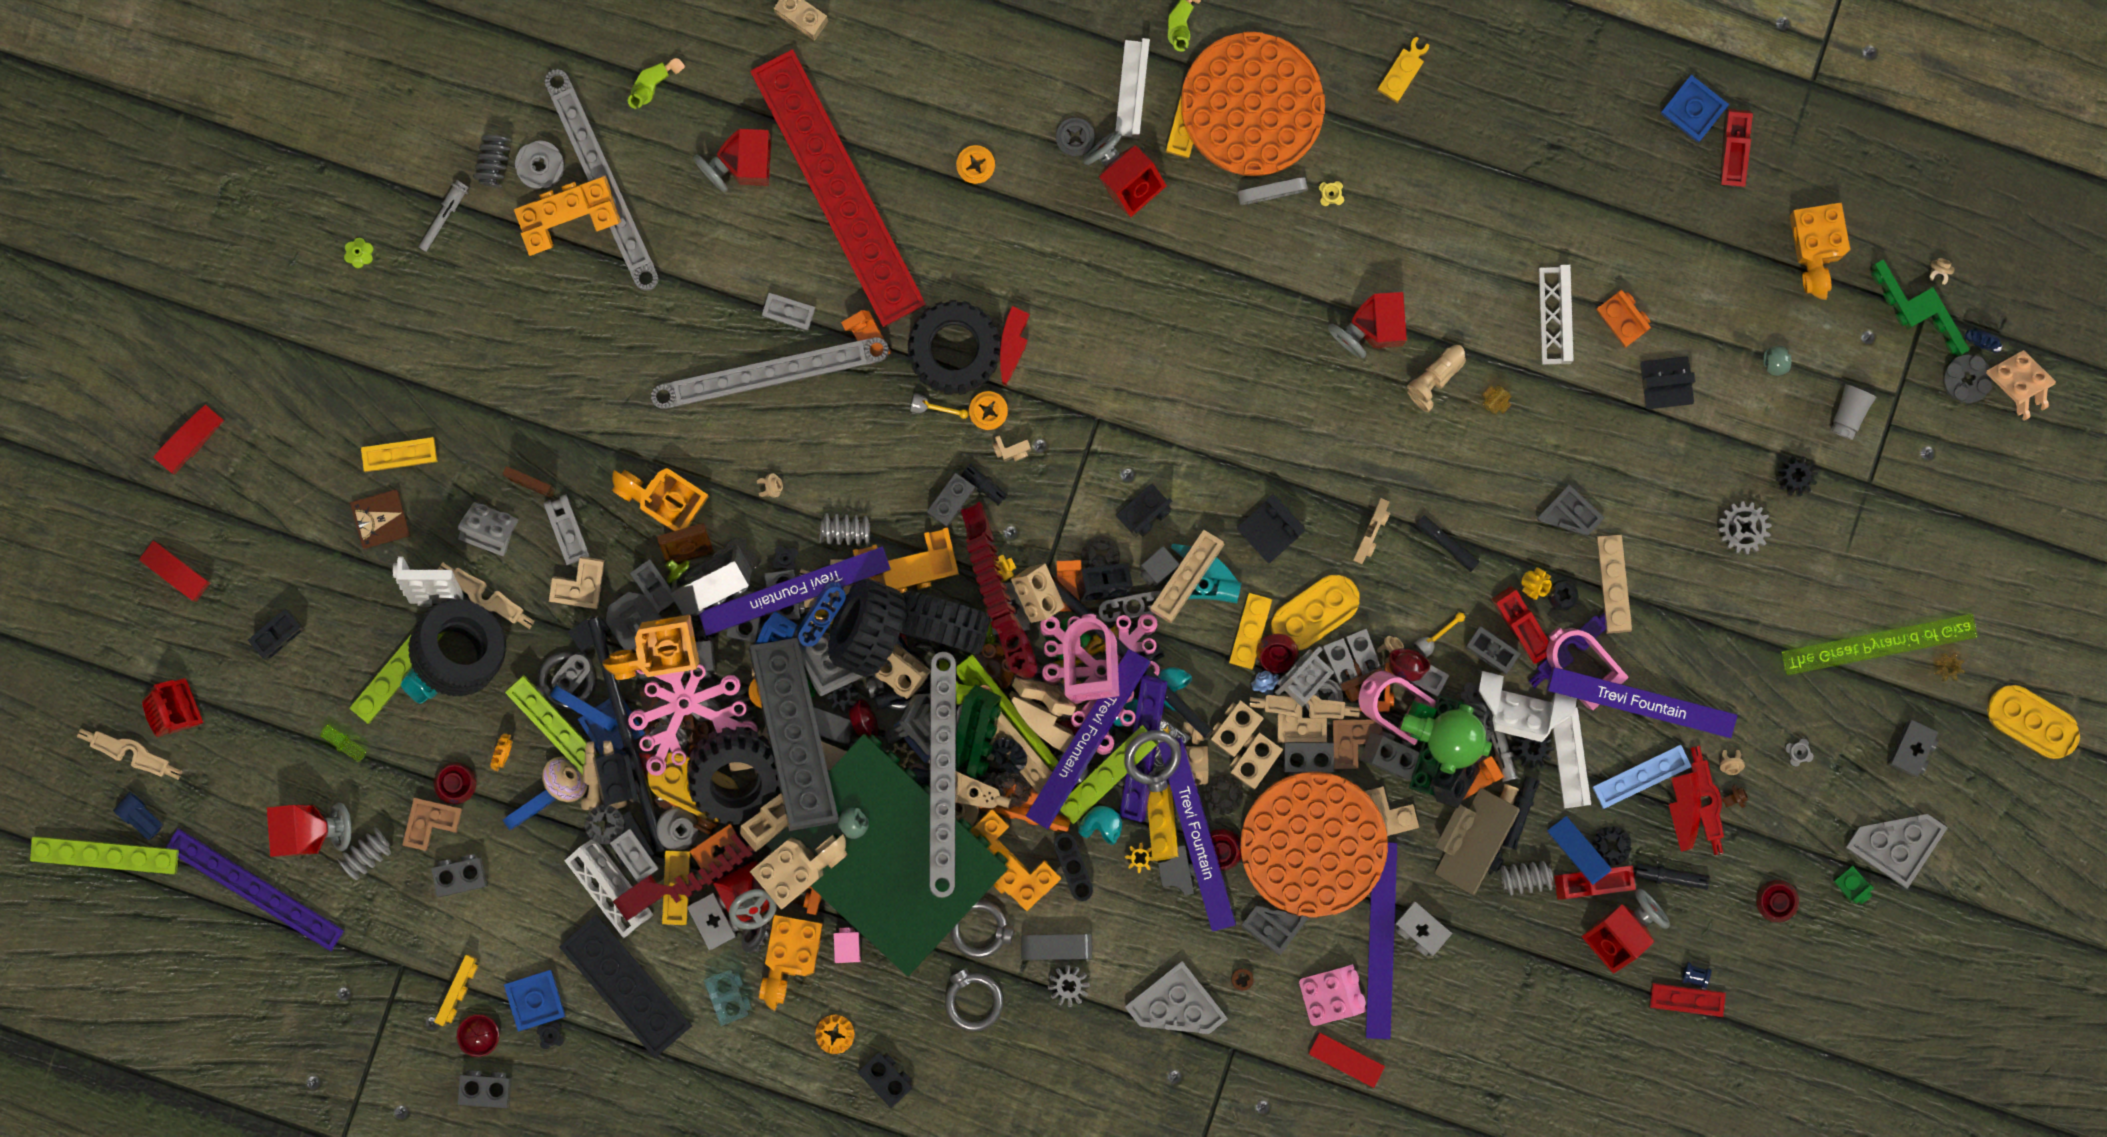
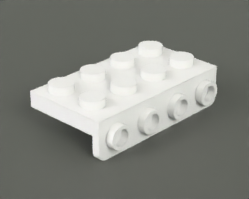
M398 556L397 563L393 564V577L396 578L400 590H403V596H406L410 604H418L420 607H431L432 604L441 603L442 601L463 600V592L452 570H410L402 556Z

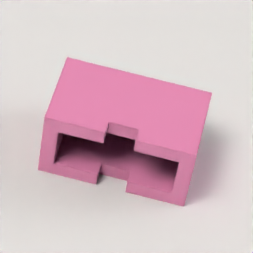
M839 928V933H834L835 963L861 962L860 932H855V928Z

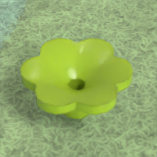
M357 238L354 242H348L345 245L346 253L344 259L347 263H352L355 268L359 269L364 264L372 262L373 246L370 243H366L363 238Z
M673 559L669 560L665 566L671 572L666 582L670 584L673 580L678 579L689 567L688 564L690 562L685 560L677 565Z

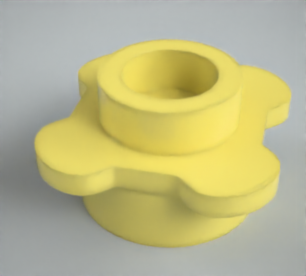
M1336 181L1335 183L1327 184L1323 182L1320 184L1319 190L1322 194L1320 203L1323 206H1328L1329 204L1341 205L1344 202L1341 191L1343 188L1342 183Z

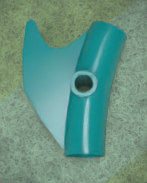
M1172 544L1171 548L1184 559L1192 546ZM1216 557L1188 600L1205 599L1237 604L1242 582H1239L1231 571ZM1206 581L1208 587L1206 589L1200 588V582Z

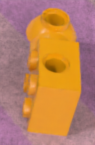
M1842 203L1793 210L1789 216L1797 261L1807 266L1808 272H1803L1802 274L1804 291L1806 294L1811 293L1816 298L1826 300L1828 291H1831L1830 273L1828 268H1824L1823 265L1839 261L1850 251Z
M668 468L659 471L646 489L641 487L644 483L626 470L622 474L615 470L612 473L614 485L612 491L628 502L633 498L640 503L641 511L673 532L688 528L709 497L708 494Z
M684 615L642 622L635 637L636 653H633L632 650L616 651L609 655L610 658L602 662L604 668L614 674L616 680L632 678L636 676V670H642L647 677L697 669L699 657L691 616Z
M774 915L765 961L770 970L768 978L763 977L759 994V999L764 1000L771 1010L776 1011L777 1004L784 1003L787 981L782 980L783 974L806 977L815 973L823 924Z

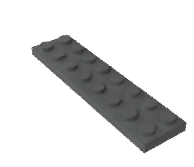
M798 638L750 645L749 653L770 747L775 759L774 765L776 767L789 831L838 823L839 818Z

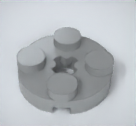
M539 140L525 145L519 150L515 159V168L521 181L529 188L536 190L550 189L563 175L564 160L553 144ZM543 159L546 168L541 169L539 172L535 171L536 167L533 163Z

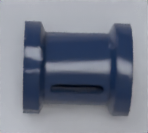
M1687 962L1681 982L1700 985L1701 989L1706 990L1712 969L1707 968L1705 970L1692 966L1690 962Z

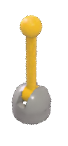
M913 394L910 412L922 413L929 408L956 414L962 419H966L969 416V412L966 409L960 411L929 404L928 399L924 395Z
M1461 612L1457 613L1455 619L1432 638H1419L1413 643L1416 650L1427 658L1434 651V642L1456 623L1464 621L1465 615Z

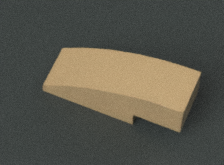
M1011 691L1009 696L1028 726L1050 745L1065 753L1075 737L1072 730L1056 723L1057 715L1052 714L1049 708L1034 701L1024 700L1019 697V694Z
M781 794L761 807L760 813L741 825V836L755 852L788 826Z

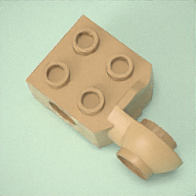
M844 834L838 839L833 835L815 849L818 853L817 856L801 840L791 837L753 868L750 873L782 910L823 876V868L827 865L830 868L834 867L848 855L845 851L846 840Z

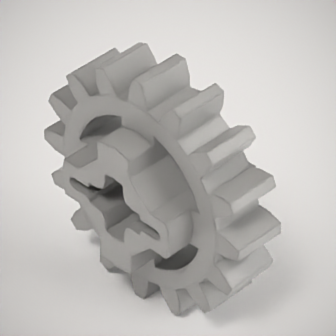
M1744 501L1740 502L1739 508L1735 504L1731 505L1732 512L1725 510L1723 514L1726 519H1719L1718 521L1723 527L1717 531L1724 533L1720 541L1727 540L1726 548L1730 549L1734 546L1736 554L1741 549H1743L1745 555L1749 554L1750 548L1754 552L1759 551L1758 544L1765 546L1766 542L1763 538L1771 536L1770 533L1766 532V529L1772 527V525L1765 523L1769 515L1762 516L1760 513L1763 508L1760 507L1755 510L1753 502L1748 507L1745 506ZM1740 512L1750 513L1748 517L1744 518L1736 514ZM1757 520L1760 524V532L1756 530ZM1747 523L1749 525L1747 527L1749 532L1742 533L1740 531L1742 529L1741 525ZM1729 524L1733 526L1732 536L1729 532ZM1748 539L1753 541V543L1741 544L1739 541Z

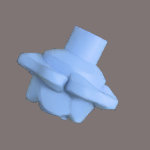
M1269 671L1259 672L1255 680L1251 682L1252 689L1264 692L1265 696L1273 695V689L1279 681V675L1272 674Z

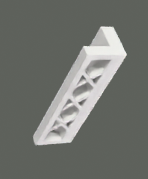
M1142 38V42L1125 40L1115 130L1122 133V138L1139 139L1150 39Z
M1570 265L1539 268L1542 365L1571 364L1573 362ZM1544 273H1558V284L1553 289L1545 283ZM1557 288L1559 289V296L1554 292ZM1545 289L1549 292L1546 297H1545ZM1551 294L1559 301V308L1554 313L1545 307V301ZM1551 319L1560 325V332L1554 338L1546 331V324ZM1559 335H1560V343L1556 340ZM1546 336L1551 340L1548 344L1546 341ZM1552 343L1560 348L1561 359H1547V348Z
M1577 707L1572 716L1552 728L1564 809L1591 805Z
M590 840L564 860L623 938L653 916L650 909L646 908L630 919L628 922L631 926L626 928L621 922L622 914L615 904L614 907L608 905L606 897L614 901L632 888V886L599 843ZM579 856L582 860L584 868H580L574 860L576 857ZM591 877L598 881L599 888L593 885Z

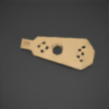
M955 771V803L992 809L997 805L1009 807L1011 798L1000 796L998 789ZM976 788L979 793L977 797L973 798L970 796V790Z

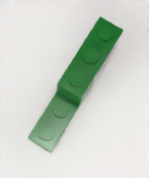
M1884 259L1871 267L1873 270L1871 272L1872 278L1877 285L1881 284L1885 291L1883 293L1884 298L1890 306H1894L1897 311L1896 318L1902 327L1905 326L1908 330L1933 316L1935 319L1933 321L1934 327L1939 333H1943L1947 340L1945 345L1951 354L1959 357L1970 350L1934 287L1908 301Z

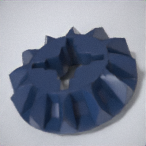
M1973 329L1967 330L1965 338L1970 343L1989 352H1999L2003 347L1997 337L1985 331Z

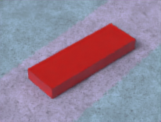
M1652 983L1649 1008L1723 1017L1726 993Z
M1320 1032L1308 1053L1373 1088L1385 1068L1384 1065Z

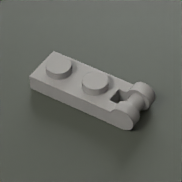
M564 494L559 496L560 499L553 502L548 500L543 503L566 565L569 566L579 562L581 556L590 558L568 496ZM564 508L565 514L557 517L555 511Z

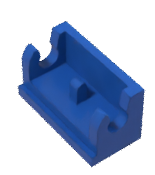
M775 611L763 625L756 644L792 639L798 625Z

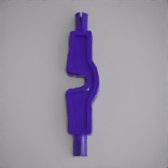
M1605 613L1599 617H1592L1579 630L1589 633L1596 639L1606 629ZM1580 635L1570 636L1560 644L1557 657L1562 668L1574 661V657L1571 656L1567 648L1569 644H1574L1580 651H1585L1590 646ZM1547 659L1537 667L1538 672L1528 680L1533 688H1536L1544 679L1549 680L1552 668Z

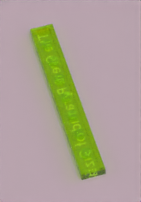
M1973 614L1782 651L1781 653L1787 676L1978 638L1974 616Z

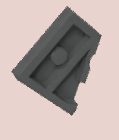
M1570 484L1537 518L1539 522L1588 536L1604 519Z
M1255 906L1241 927L1280 956L1308 918L1303 915L1297 916L1284 911H1274L1265 907Z

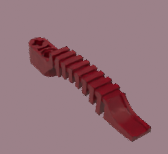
M978 502L974 506L961 510L967 532V550L971 554L970 560L974 564L973 570L977 574L976 580L981 586L979 588L980 593L985 598L983 599L984 605L988 608V616L993 620L991 625L999 635L1010 671L1022 679H1030L1037 672V662L1031 643L1014 616L1016 613L1015 608L1008 604V602H1011V599L1004 592L1007 591V588L1001 582L1004 579L1002 574L998 572L1001 568L996 562L999 561L998 555L995 554L998 553V550L992 544L994 538L983 504ZM1019 639V644L1013 648L1014 642Z
M734 834L730 838L742 851L738 854L728 844L724 849L732 859L728 861L724 854H720L717 856V859L721 862L722 866L718 867L712 861L708 864L713 871L710 874L705 868H701L698 872L702 879L698 880L695 874L691 872L687 875L691 881L687 884L682 876H678L675 878L677 883L669 886L657 884L652 875H649L616 898L613 903L626 922L666 894L671 895L673 900L678 903L683 900L679 894L686 895L689 898L693 895V891L702 890L704 888L703 885H711L715 882L713 879L716 877L718 879L722 878L725 871L731 872L735 864H742L746 856L750 858L753 855L754 849L750 845L747 846L737 834Z

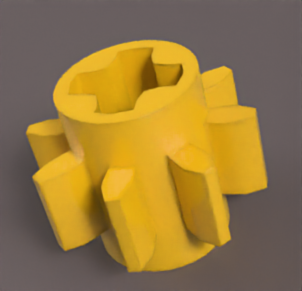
M1001 555L998 557L999 561L996 562L1000 565L1001 570L998 572L1002 574L1004 580L1001 582L1004 583L1015 577L1012 571L1016 569L1012 558L1006 560L1005 556Z
M1536 567L1535 572H1526L1521 582L1524 587L1522 592L1535 600L1538 599L1539 595L1542 597L1546 596L1552 587V583L1549 580L1551 575Z
M1142 843L1139 844V849L1137 850L1130 846L1129 848L1133 853L1131 856H1125L1126 859H1131L1132 862L1128 868L1136 866L1138 867V873L1141 872V867L1144 866L1150 870L1148 862L1154 861L1148 854L1151 848L1144 850ZM1135 852L1139 854L1144 852L1146 854L1144 858L1145 864L1140 862L1136 864L1134 862L1136 859Z

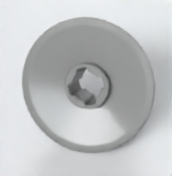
M680 807L671 808L664 812L657 823V836L661 844L672 851H682L689 848L698 836L699 830L693 827V824H697L696 817L693 813ZM679 825H681L683 828V831L680 834H678L676 831V828Z

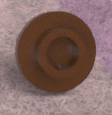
M1736 784L1733 785V794L1722 799L1726 808L1736 803H1739L1742 808L1746 807L1745 801L1749 799L1743 787L1739 788Z

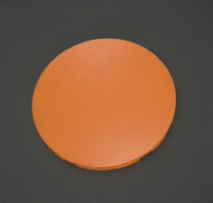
M1243 32L1217 40L1196 58L1183 83L1181 114L1190 140L1206 159L1234 174L1263 176L1290 167L1311 148L1321 130L1325 114V95L1323 94L1320 77L1315 67L1296 46L1280 37L1263 34V32Z
M1302 772L1275 782L1255 800L1248 811L1242 827L1241 855L1245 871L1252 885L1272 905L1297 916L1319 917L1335 915L1354 907L1375 887L1381 877L1387 859V831L1377 805L1358 785L1331 773Z

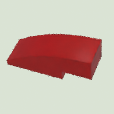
M1726 110L1721 185L1746 186L1753 118L1751 111Z
M1012 306L1007 317L1000 348L1002 384L1005 386L1008 385L1028 344V340L1020 336L1030 318V314Z
M204 405L162 446L153 458L175 475L186 461L200 450L224 420L207 405Z
M154 540L139 559L148 568L194 602L198 601L210 585L208 580Z
M1510 586L1491 599L1533 664L1547 657L1546 651L1549 641L1532 612L1528 610L1518 591Z
M1697 772L1671 778L1677 802L1669 804L1681 852L1694 847L1698 834L1701 794Z
M1633 866L1611 868L1612 871L1594 885L1587 880L1582 872L1555 875L1557 900L1636 890Z

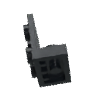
M1152 483L1119 512L1116 517L1135 538L1139 534L1144 537L1153 529L1154 525L1152 523L1157 518L1161 521L1171 512L1172 508L1170 506L1173 501L1170 498L1166 499Z
M1274 493L1237 527L1240 534L1267 563H1271L1306 531L1304 526Z

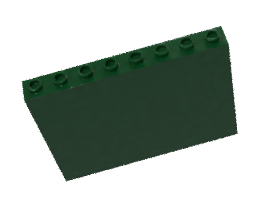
M865 733L834 765L828 774L838 818L845 809L859 808L869 820L868 829L859 838L851 839L845 837V851L848 855L834 867L830 868L827 865L823 868V876L813 883L811 887L909 977L1010 868L1006 864L1009 860L999 851L994 853L989 848L991 843L981 834L977 837L970 831L972 826L963 817L960 820L955 817V887L948 897L938 898L934 896L929 887L930 786L927 784L922 786L916 780L918 775L909 767L904 769L898 764L900 759L892 751L885 752L880 747L882 742L875 735L871 734L868 736ZM838 823L789 831L787 826L766 845L774 852L788 839L793 837L801 840L817 856L818 853L815 851L817 847L832 835L838 839L844 833L838 828ZM941 878L936 880L935 887L939 892H945L949 888V883L946 879Z

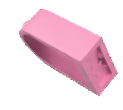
M1082 615L1081 619L1076 620L1068 627L1063 638L1065 696L1071 702L1119 696L1116 637L1102 621L1096 619V615ZM1099 629L1104 631L1107 680L1076 684L1075 645L1078 638L1088 630Z
M1558 627L1549 635L1550 641L1547 646L1546 655L1551 668L1563 669L1557 657L1559 646L1566 638L1580 635L1612 670L1603 680L1622 684L1629 678L1589 633L1575 628L1562 630ZM1579 699L1586 708L1591 710L1600 705Z
M1387 671L1373 673L1363 682L1360 689L1359 705L1362 712L1398 738L1415 745L1418 740L1410 737V733L1400 730L1402 722L1397 728L1380 716L1377 708L1379 695L1387 685L1396 682L1416 696L1414 700L1435 708L1436 701L1408 681Z

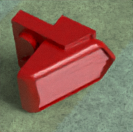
M186 678L155 684L151 688L152 691L142 700L146 720L156 737L193 728L204 723Z

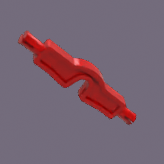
M1697 746L1696 749L1692 747L1690 749L1694 763H1691V773L1697 772L1701 797L1709 796L1711 798L1709 805L1701 807L1700 814L1706 840L1711 841L1713 855L1723 854L1720 838L1724 837L1719 815L1722 808V798L1718 788L1712 783L1708 761H1703L1701 746Z

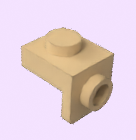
M999 435L995 437L996 443L992 444L997 458L1002 456L1004 462L1014 458L1015 462L1028 457L1027 453L1031 451L1028 440L1004 448Z
M1185 746L1196 785L1208 784V746Z

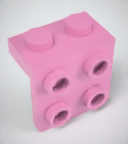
M1353 964L1300 979L1299 984L1311 1025L1317 1026L1366 1012L1365 998L1361 994L1358 983L1359 976Z

